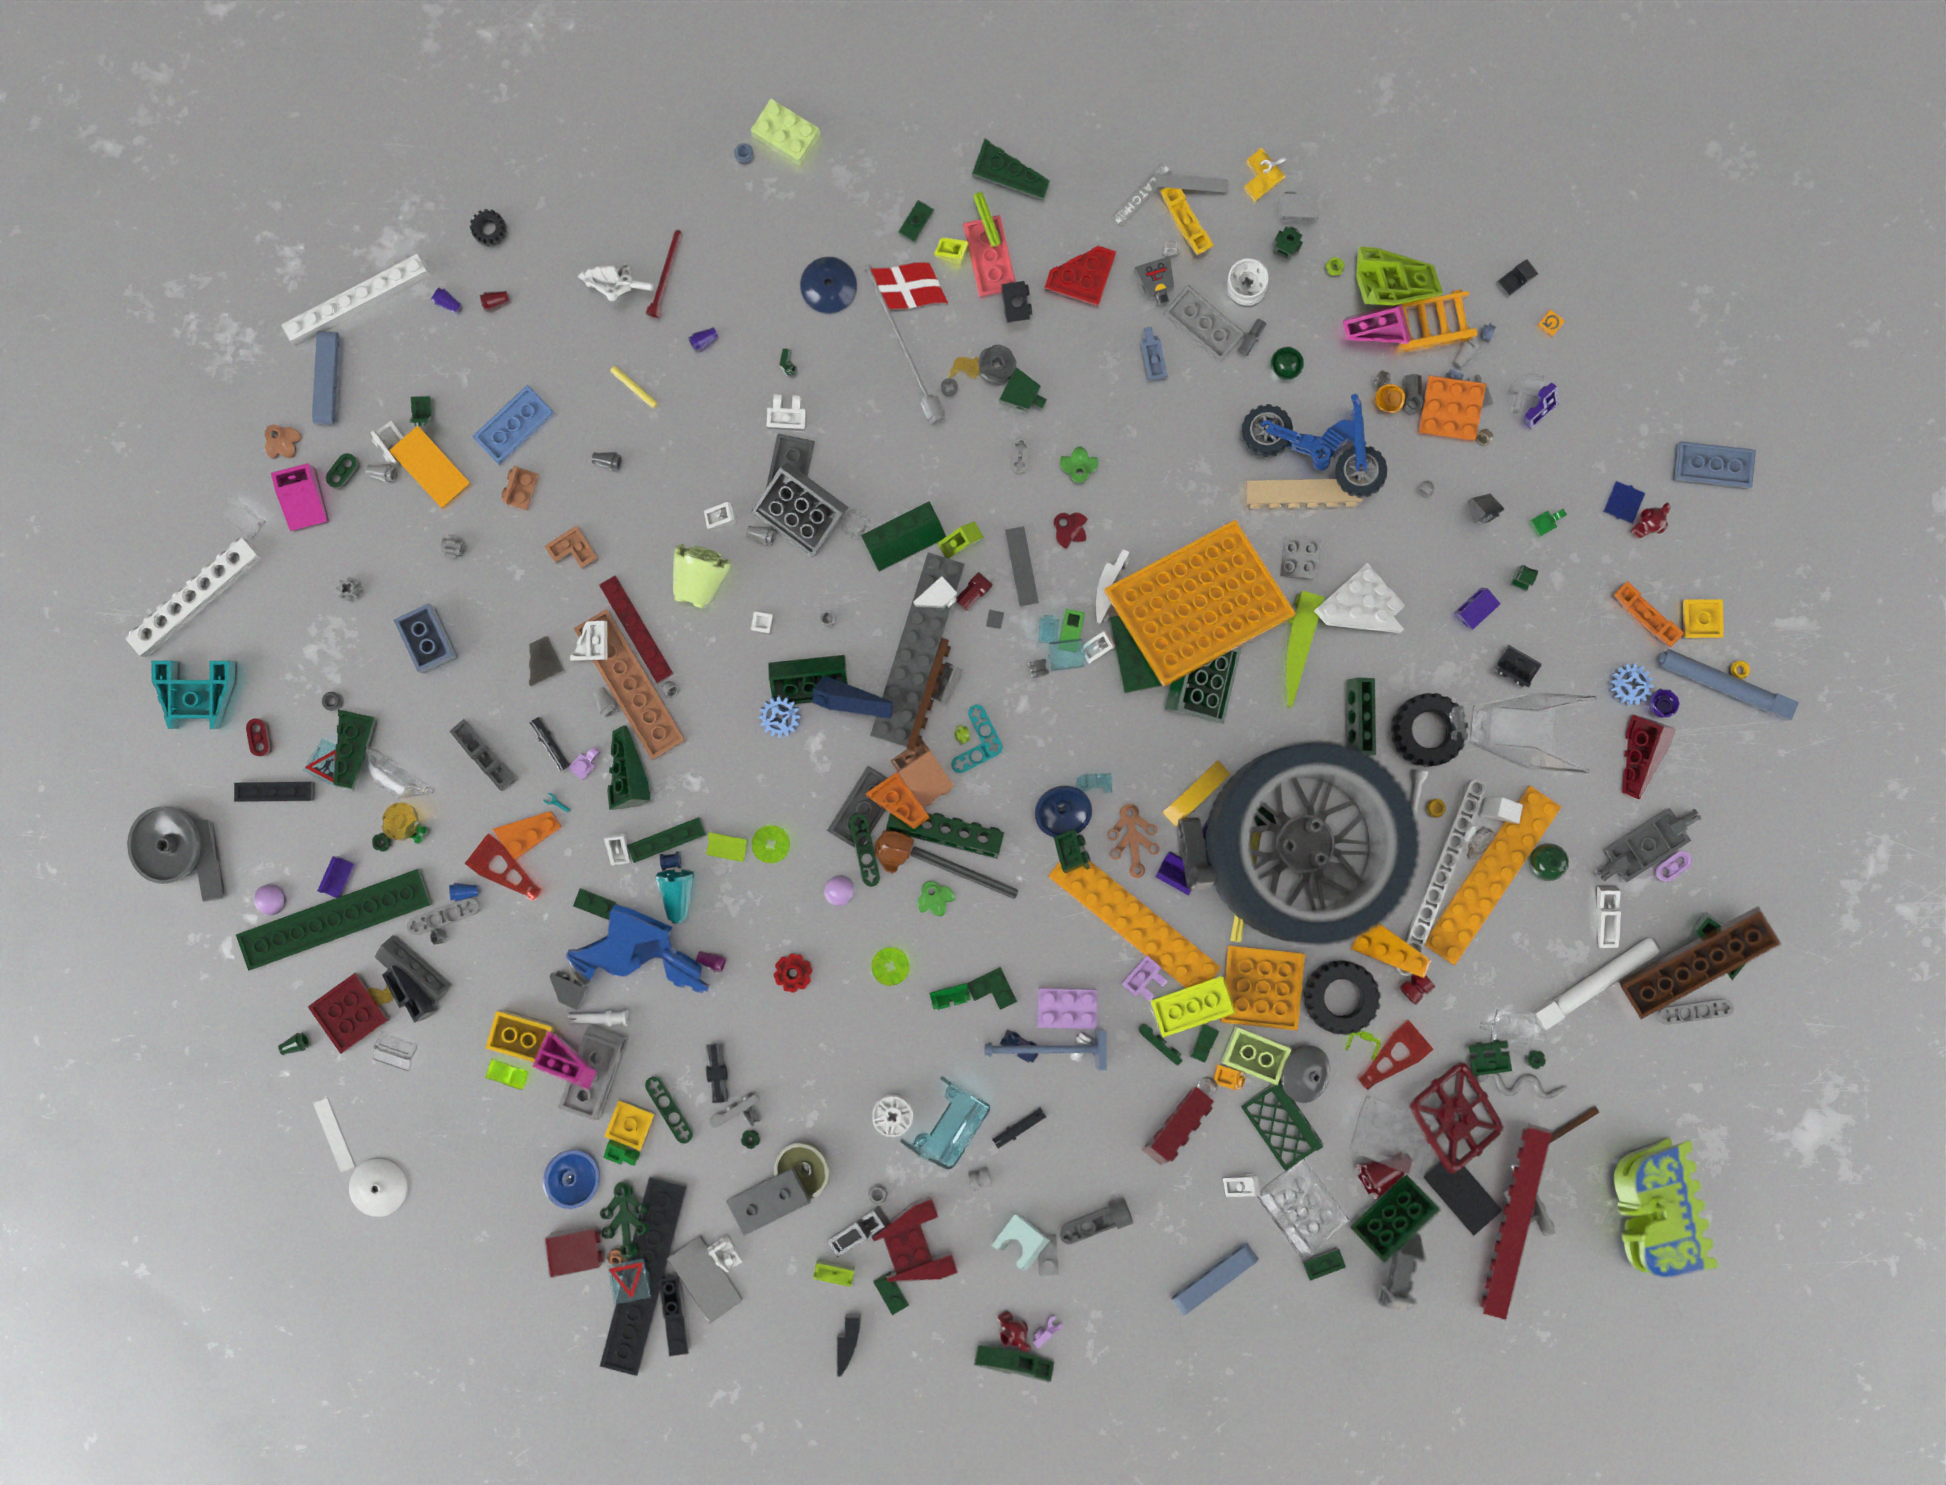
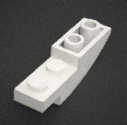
M1124 549L1121 551L1115 565L1107 562L1101 574L1095 598V618L1098 625L1102 621L1106 622L1110 615V612L1107 610L1112 605L1104 589L1120 580L1122 575L1118 573L1122 567H1127L1131 559L1128 557L1130 552Z

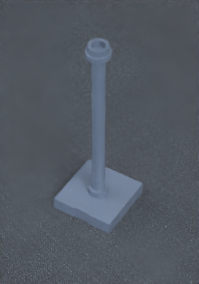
M1096 1028L1095 1043L1092 1045L992 1046V1042H989V1044H985V1056L992 1057V1054L1092 1053L1095 1055V1067L1098 1070H1107L1106 1030L1103 1028Z

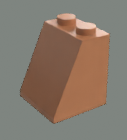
M921 740L919 747L915 746L914 751L906 749L890 760L922 807L931 805L937 797L947 794L954 787L923 740Z

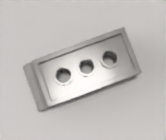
M593 1025L587 1027L577 1053L597 1071L589 1090L567 1082L558 1108L591 1120L600 1119L621 1058V1053L626 1044L625 1036ZM597 1053H599L601 1056V1061L599 1063H596L595 1056ZM584 1090H586L588 1093V1098L586 1101L582 1098V1093Z

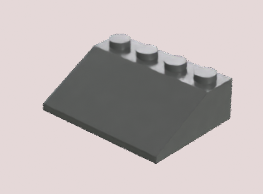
M787 462L780 467L751 512L813 557L849 507Z

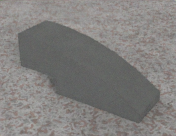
M877 1206L834 1235L827 1243L838 1258L885 1227L889 1221L880 1207Z

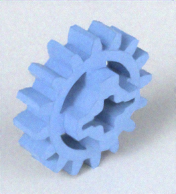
M1635 663L1632 664L1631 668L1629 664L1624 665V669L1622 667L1618 668L1619 674L1614 673L1612 675L1616 679L1610 681L1611 684L1615 685L1611 691L1617 692L1614 697H1621V703L1627 700L1628 705H1632L1633 701L1635 705L1640 704V700L1646 701L1645 695L1650 696L1652 693L1649 689L1654 688V685L1650 684V681L1654 679L1647 676L1650 671L1644 672V666L1637 668ZM1629 672L1626 679H1621L1624 674ZM1632 681L1633 684L1639 685V686H1636V687H1633V688H1632L1631 685L1626 684V683ZM1642 689L1643 691L1641 692V694L1635 697V695H1637V691Z
M778 695L777 700L772 696L770 703L768 701L763 703L765 707L760 708L763 714L759 715V719H763L760 723L761 726L766 725L765 732L771 730V736L778 733L779 738H781L783 733L789 736V730L792 732L796 730L795 726H798L800 723L796 719L800 718L801 714L796 713L799 707L793 706L794 700L788 702V696L782 700L781 695ZM771 707L772 715L767 717L768 710ZM778 713L779 715H784L782 720L781 718H775ZM792 716V722L788 725L787 719Z

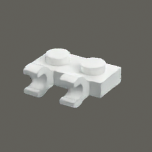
M774 394L773 408H767L766 427L805 429L806 410L800 409L801 397L793 395L792 409L781 408L782 396Z

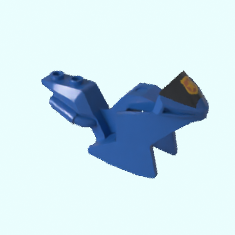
M614 905L613 910L610 911L607 936L584 947L568 949L566 954L571 970L582 986L590 982L598 967H601L611 975L626 977L650 959L662 958L666 977L669 981L674 982L673 985L684 988L685 985L693 987L692 990L698 993L708 992L709 985L699 978L702 969L701 964L682 951L679 952L671 947L669 935L672 927L670 925L620 905Z

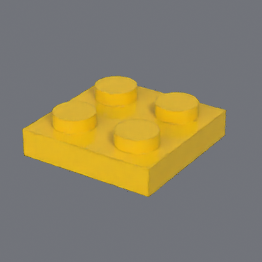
M1723 599L1683 600V638H1724Z
M618 1100L604 1137L640 1151L655 1113Z

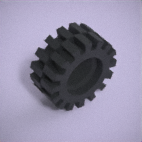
M484 209V212L480 210L478 215L474 214V220L471 219L470 221L472 224L470 229L474 238L480 244H485L486 246H489V244L495 246L496 242L501 243L500 239H504V233H507L505 228L507 226L500 214L492 209L490 211ZM492 221L495 223V230L492 234H484L481 227L484 222Z

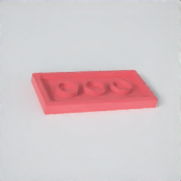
M1000 215L992 217L1001 240V244L995 247L991 246L981 219L963 223L980 298L1002 293L1001 284L1015 282Z

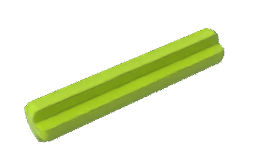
M983 192L975 193L973 198L992 247L1001 244V240Z

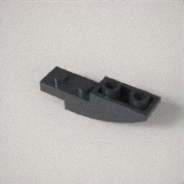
M679 1276L659 1279L669 1356L689 1354L687 1322Z

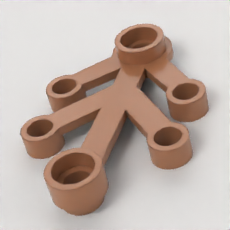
M1126 804L1120 810L1121 819L1113 829L1108 831L1107 836L1112 841L1117 840L1119 832L1126 824L1128 832L1116 848L1110 851V856L1115 860L1121 858L1122 851L1130 842L1132 865L1129 868V872L1132 877L1140 878L1145 873V867L1140 864L1138 842L1153 855L1159 853L1160 847L1136 831L1135 823L1146 829V833L1150 836L1157 833V827L1154 824H1149L1139 816L1137 806ZM1127 810L1133 811L1132 817L1126 815ZM1150 826L1155 828V832L1152 834L1148 832ZM1111 831H1115L1117 833L1116 838L1113 839L1110 837ZM1152 845L1157 846L1155 853L1150 850ZM1114 850L1119 851V856L1117 858L1113 857L1112 852ZM1135 867L1141 868V872L1139 874L1134 873Z

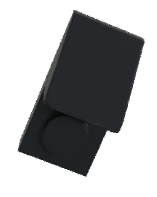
M1526 259L1496 283L1506 296L1509 297L1536 277L1538 272Z

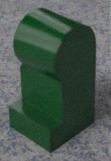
M1525 565L1517 567L1510 585L1527 591L1529 586L1534 584L1538 570L1528 568Z
M1205 1024L1201 1025L1190 1057L1205 1063L1219 1034V1030Z

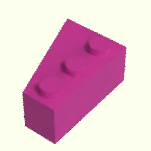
M1402 304L1348 316L1343 320L1347 340L1396 342L1408 344L1411 341Z
M548 1031L532 1067L543 1073L588 1090L597 1072L561 1037Z

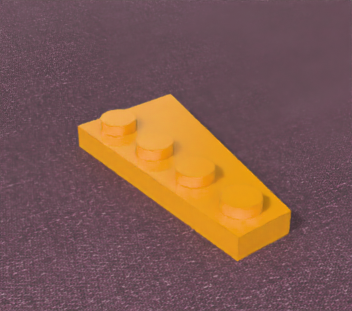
M1381 924L1377 927H1372L1371 931L1356 937L1352 950L1422 978H1425L1431 962L1428 957Z

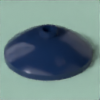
M822 257L814 260L805 268L800 280V290L804 301L813 310L824 314H834L844 310L852 303L857 292V280L852 268L843 260L835 257ZM825 280H831V284L825 285Z
M1058 786L1048 790L1039 798L1035 806V820L1038 827L1051 837H1056L1073 829L1080 833L1086 828L1092 817V805L1088 796L1082 790L1073 786Z

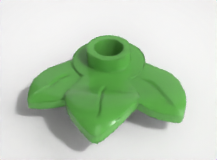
M1079 446L1074 449L1071 457L1061 456L1060 464L1063 471L1070 474L1072 480L1082 483L1089 478L1090 473L1097 469L1098 458L1088 457L1087 451ZM1083 471V474L1079 475L1076 472Z
M927 881L922 886V894L917 900V906L921 913L930 909L934 915L942 917L946 911V903L954 901L955 895L949 887L939 886L935 881ZM930 888L935 889L934 893L932 894L928 893V890Z

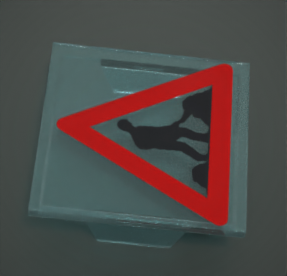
M322 738L302 771L335 787L333 783L337 754L336 745Z
M644 1259L607 1265L614 1304L651 1298L649 1291L650 1279L648 1270L645 1268Z

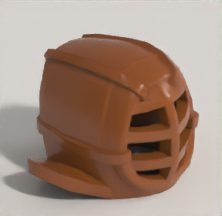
M897 831L882 832V835L875 842V856L879 859L885 871L893 874L900 865L905 863L906 859L910 857L914 839Z

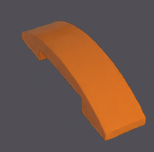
M1628 581L1614 594L1621 605L1641 625L1669 647H1672L1684 634L1671 620L1668 621L1650 605Z

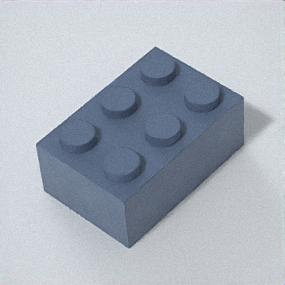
M428 603L394 619V623L417 672L423 674L457 658L433 605Z

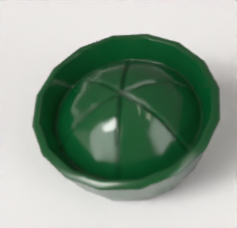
M1292 347L1278 349L1271 359L1273 372L1284 380L1296 378L1304 367V359L1301 353Z

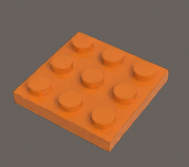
M1428 375L1418 432L1476 441L1486 383Z

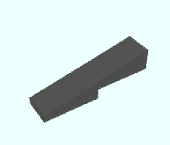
M1021 526L1005 529L1019 606L1039 603L1025 528Z
M209 820L194 822L201 841L200 856L196 867L202 901L223 899L220 865L216 859L213 823Z

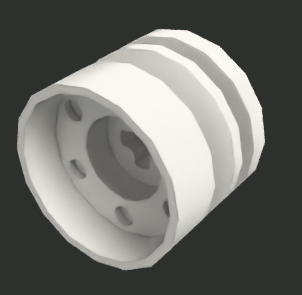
M1255 259L1237 261L1231 267L1228 274V292L1230 297L1236 303L1243 306L1254 305L1264 298L1268 285V272L1265 266ZM1246 281L1250 284L1249 288L1245 285Z
M889 1093L882 1096L876 1102L872 1113V1121L875 1128L881 1134L888 1137H897L904 1134L910 1128L913 1121V1107L910 1101L898 1093ZM889 1112L897 1113L895 1121L894 1119H888Z

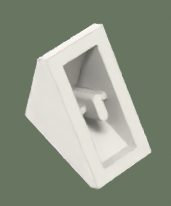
M725 502L704 511L707 529L737 524L731 502Z
M1105 630L1079 648L1087 662L1091 663L1113 650L1116 646Z
M1503 797L1484 798L1481 817L1519 824L1523 805Z
M627 834L604 836L611 866L630 863Z

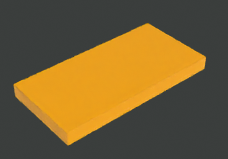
M416 426L389 450L441 508L470 484L466 477L419 426Z

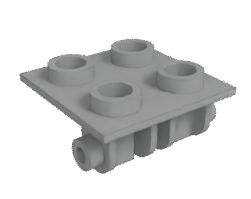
M1285 538L1280 576L1302 577L1311 580L1317 578L1321 540Z

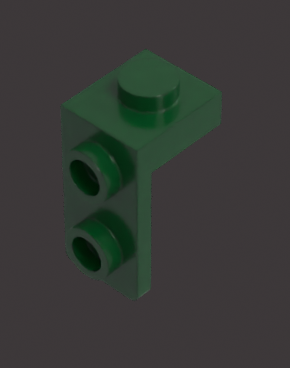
M411 396L412 417L409 419V422L414 423V426H426L432 419L431 396Z

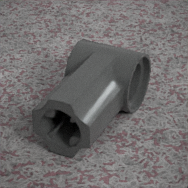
M1418 374L1405 375L1404 392L1406 394V401L1403 410L1405 413L1413 415L1423 406L1422 376ZM1409 401H1415L1417 408L1411 407Z

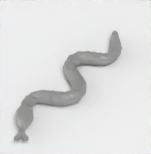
M1499 1073L1475 1077L1478 1083L1487 1080L1489 1076H1492L1499 1091L1505 1096H1513L1519 1093L1523 1085L1528 1081L1532 1082L1536 1093L1543 1099L1555 1098L1567 1089V1086H1563L1550 1093H1545L1537 1076L1532 1074L1522 1075L1511 1089L1505 1087Z

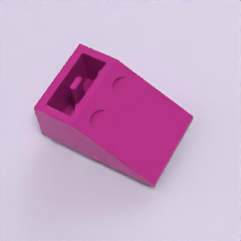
M306 463L271 473L275 492L290 531L328 522L314 466Z

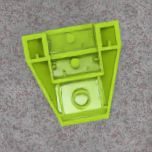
M1359 247L1356 278L1365 304L1394 306L1443 294L1434 265L1380 248Z

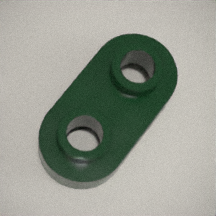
M349 453L342 454L327 472V484L333 488L343 487L358 468L357 458ZM347 461L352 462L350 467H346ZM336 476L340 477V480L338 482L334 481V478Z

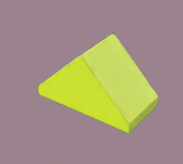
M941 237L934 255L962 266L968 251V242Z

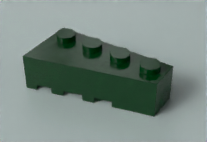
M1120 616L1110 617L1108 620L1112 640L1116 646L1114 650L1123 694L1161 687L1160 680Z

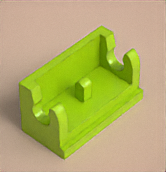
M817 1260L813 1279L851 1287L855 1267Z

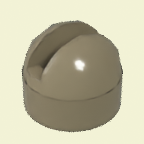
M1482 429L1476 435V439L1481 445L1487 446L1493 439V433L1489 429Z

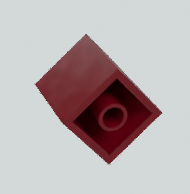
M597 1226L553 1232L545 1238L550 1278L596 1269L602 1266V1262L605 1259L603 1250L600 1251L599 1243H602L601 1231H598Z

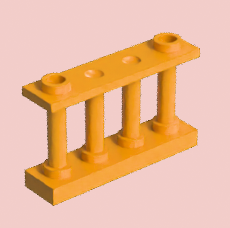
M1462 289L1452 291L1449 295L1403 303L1402 306L1411 341L1408 344L1400 343L1398 345L1399 354L1475 339L1478 336L1476 328L1470 329L1467 325L1462 300L1468 297L1469 291L1463 292ZM1455 301L1460 325L1459 331L1453 333L1449 330L1444 303ZM1436 304L1441 327L1440 335L1433 336V334H1430L1425 306ZM1414 308L1418 309L1423 334L1421 339L1416 340L1411 336L1406 311Z

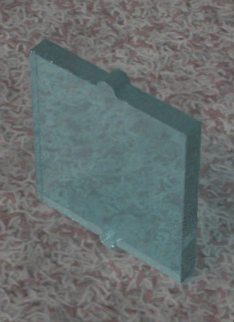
M1082 639L1049 642L1050 654H1048V658L1051 663V671L1085 667V650H1083Z

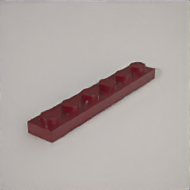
M615 575L599 584L656 683L658 684L674 674L617 576Z

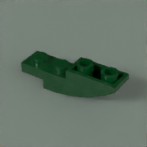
M978 1345L974 1365L1007 1374L1014 1373L1051 1382L1054 1362L1028 1353Z

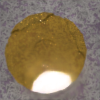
M407 803L392 804L383 814L382 830L386 836L393 840L402 841L408 839L418 827L417 811Z

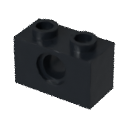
M1024 281L1001 284L1006 323L1029 320V315H1032L1031 303H1027V296H1030L1028 284L1025 285ZM1015 296H1020L1022 299V304L1019 307H1014L1012 304V299Z

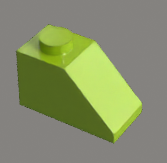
M973 521L959 527L937 544L945 558L950 559L983 539L984 536L976 522Z

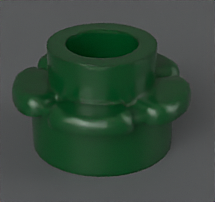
M386 833L376 834L372 839V846L375 850L384 852L391 845V839L387 837Z
M1536 1050L1531 1051L1527 1057L1528 1065H1531L1533 1069L1543 1067L1546 1063L1544 1053Z
M747 1130L742 1134L741 1143L748 1149H753L760 1143V1137H758V1133L755 1130Z

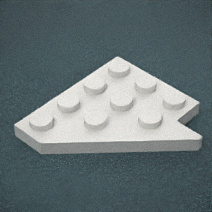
M1367 563L1316 608L1314 612L1329 626L1400 633L1404 628L1396 621L1394 616L1406 605Z

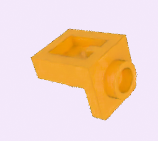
M1218 1064L1213 1083L1233 1090H1240L1245 1083V1072Z

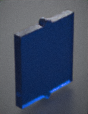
M1616 481L1603 512L1616 517V520L1621 519L1633 524L1645 493L1633 488L1632 485L1628 486Z

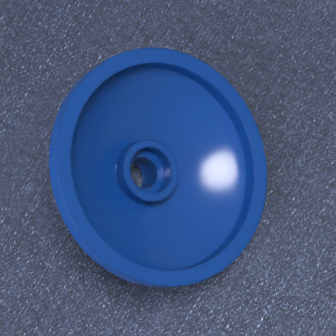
M567 1150L556 1155L548 1163L543 1176V1187L546 1196L553 1204L564 1209H575L588 1203L595 1195L599 1185V1170L595 1161L586 1153L577 1150ZM566 1175L569 1176L567 1181L564 1180Z

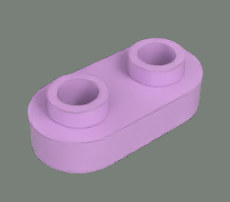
M1685 851L1675 852L1657 866L1655 871L1657 878L1665 882L1672 881L1691 866L1692 857ZM1679 857H1682L1683 859L1682 864L1678 863ZM1664 868L1668 870L1667 875L1662 873Z

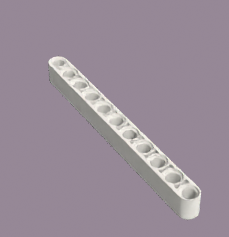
M1470 780L1464 787L1404 941L1408 944H1415L1416 950L1419 952L1423 950L1484 796L1486 786L1482 780ZM1473 783L1479 785L1478 793H1474L1471 790ZM1467 800L1472 803L1470 811L1464 808V803ZM1460 818L1465 821L1463 829L1457 826V821ZM1453 836L1458 838V845L1455 847L1450 844V839ZM1445 854L1451 856V862L1448 865L1443 862ZM1438 872L1444 874V880L1440 883L1436 880ZM1433 889L1437 892L1435 900L1429 898V892ZM1426 907L1430 910L1428 918L1422 916V910ZM1418 925L1423 928V933L1420 936L1415 934V928ZM1395 967L1397 973L1401 975L1407 976L1412 974L1407 971L1403 972L1401 969Z

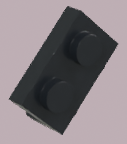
M1507 645L1496 662V669L1500 675L1504 677L1509 676L1519 686L1524 687L1525 685L1528 688L1542 666V663L1510 645Z

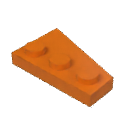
M897 772L866 793L868 798L913 829L930 818Z
M552 811L493 828L492 830L511 857L516 860L562 828V825Z

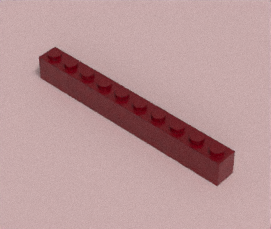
M1528 1124L1527 1129L1523 1128L1521 1140H1524L1523 1147L1518 1148L1516 1158L1519 1159L1518 1166L1514 1165L1512 1177L1515 1180L1513 1185H1509L1507 1196H1510L1509 1203H1505L1503 1214L1506 1215L1505 1221L1500 1222L1498 1233H1501L1500 1241L1496 1240L1494 1251L1497 1252L1496 1258L1491 1259L1489 1270H1492L1491 1278L1487 1277L1485 1288L1488 1289L1487 1295H1483L1480 1307H1483V1314L1504 1320L1507 1319L1552 1135L1551 1129Z

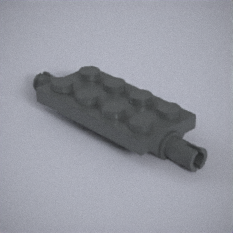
M1668 808L1605 849V852L1611 859V863L1597 871L1599 876L1601 875L1600 878L1605 882L1616 873H1620L1625 882L1635 878L1689 843L1691 839L1687 835V827L1701 820V816H1697V810L1693 809L1680 818L1674 815L1671 808Z

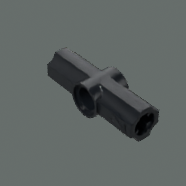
M723 1043L706 1045V1077L710 1087L711 1103L727 1102L726 1081L728 1080L727 1066L724 1064Z

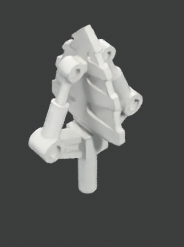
M622 263L620 267H614V265L602 267L599 265L593 269L590 267L586 272L582 271L578 275L586 283L587 287H595L598 291L607 295L610 301L616 300L617 297L627 291L630 292L632 288L650 291L654 288L653 283L633 280L628 263Z

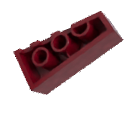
M1198 1087L1191 1088L1176 1107L1177 1112H1173L1166 1119L1165 1127L1153 1135L1154 1142L1151 1145H1145L1142 1151L1159 1165L1174 1161L1179 1154L1177 1152L1179 1147H1184L1190 1139L1188 1135L1192 1130L1195 1132L1201 1125L1200 1119L1203 1115L1207 1116L1213 1109L1211 1105L1214 1100Z

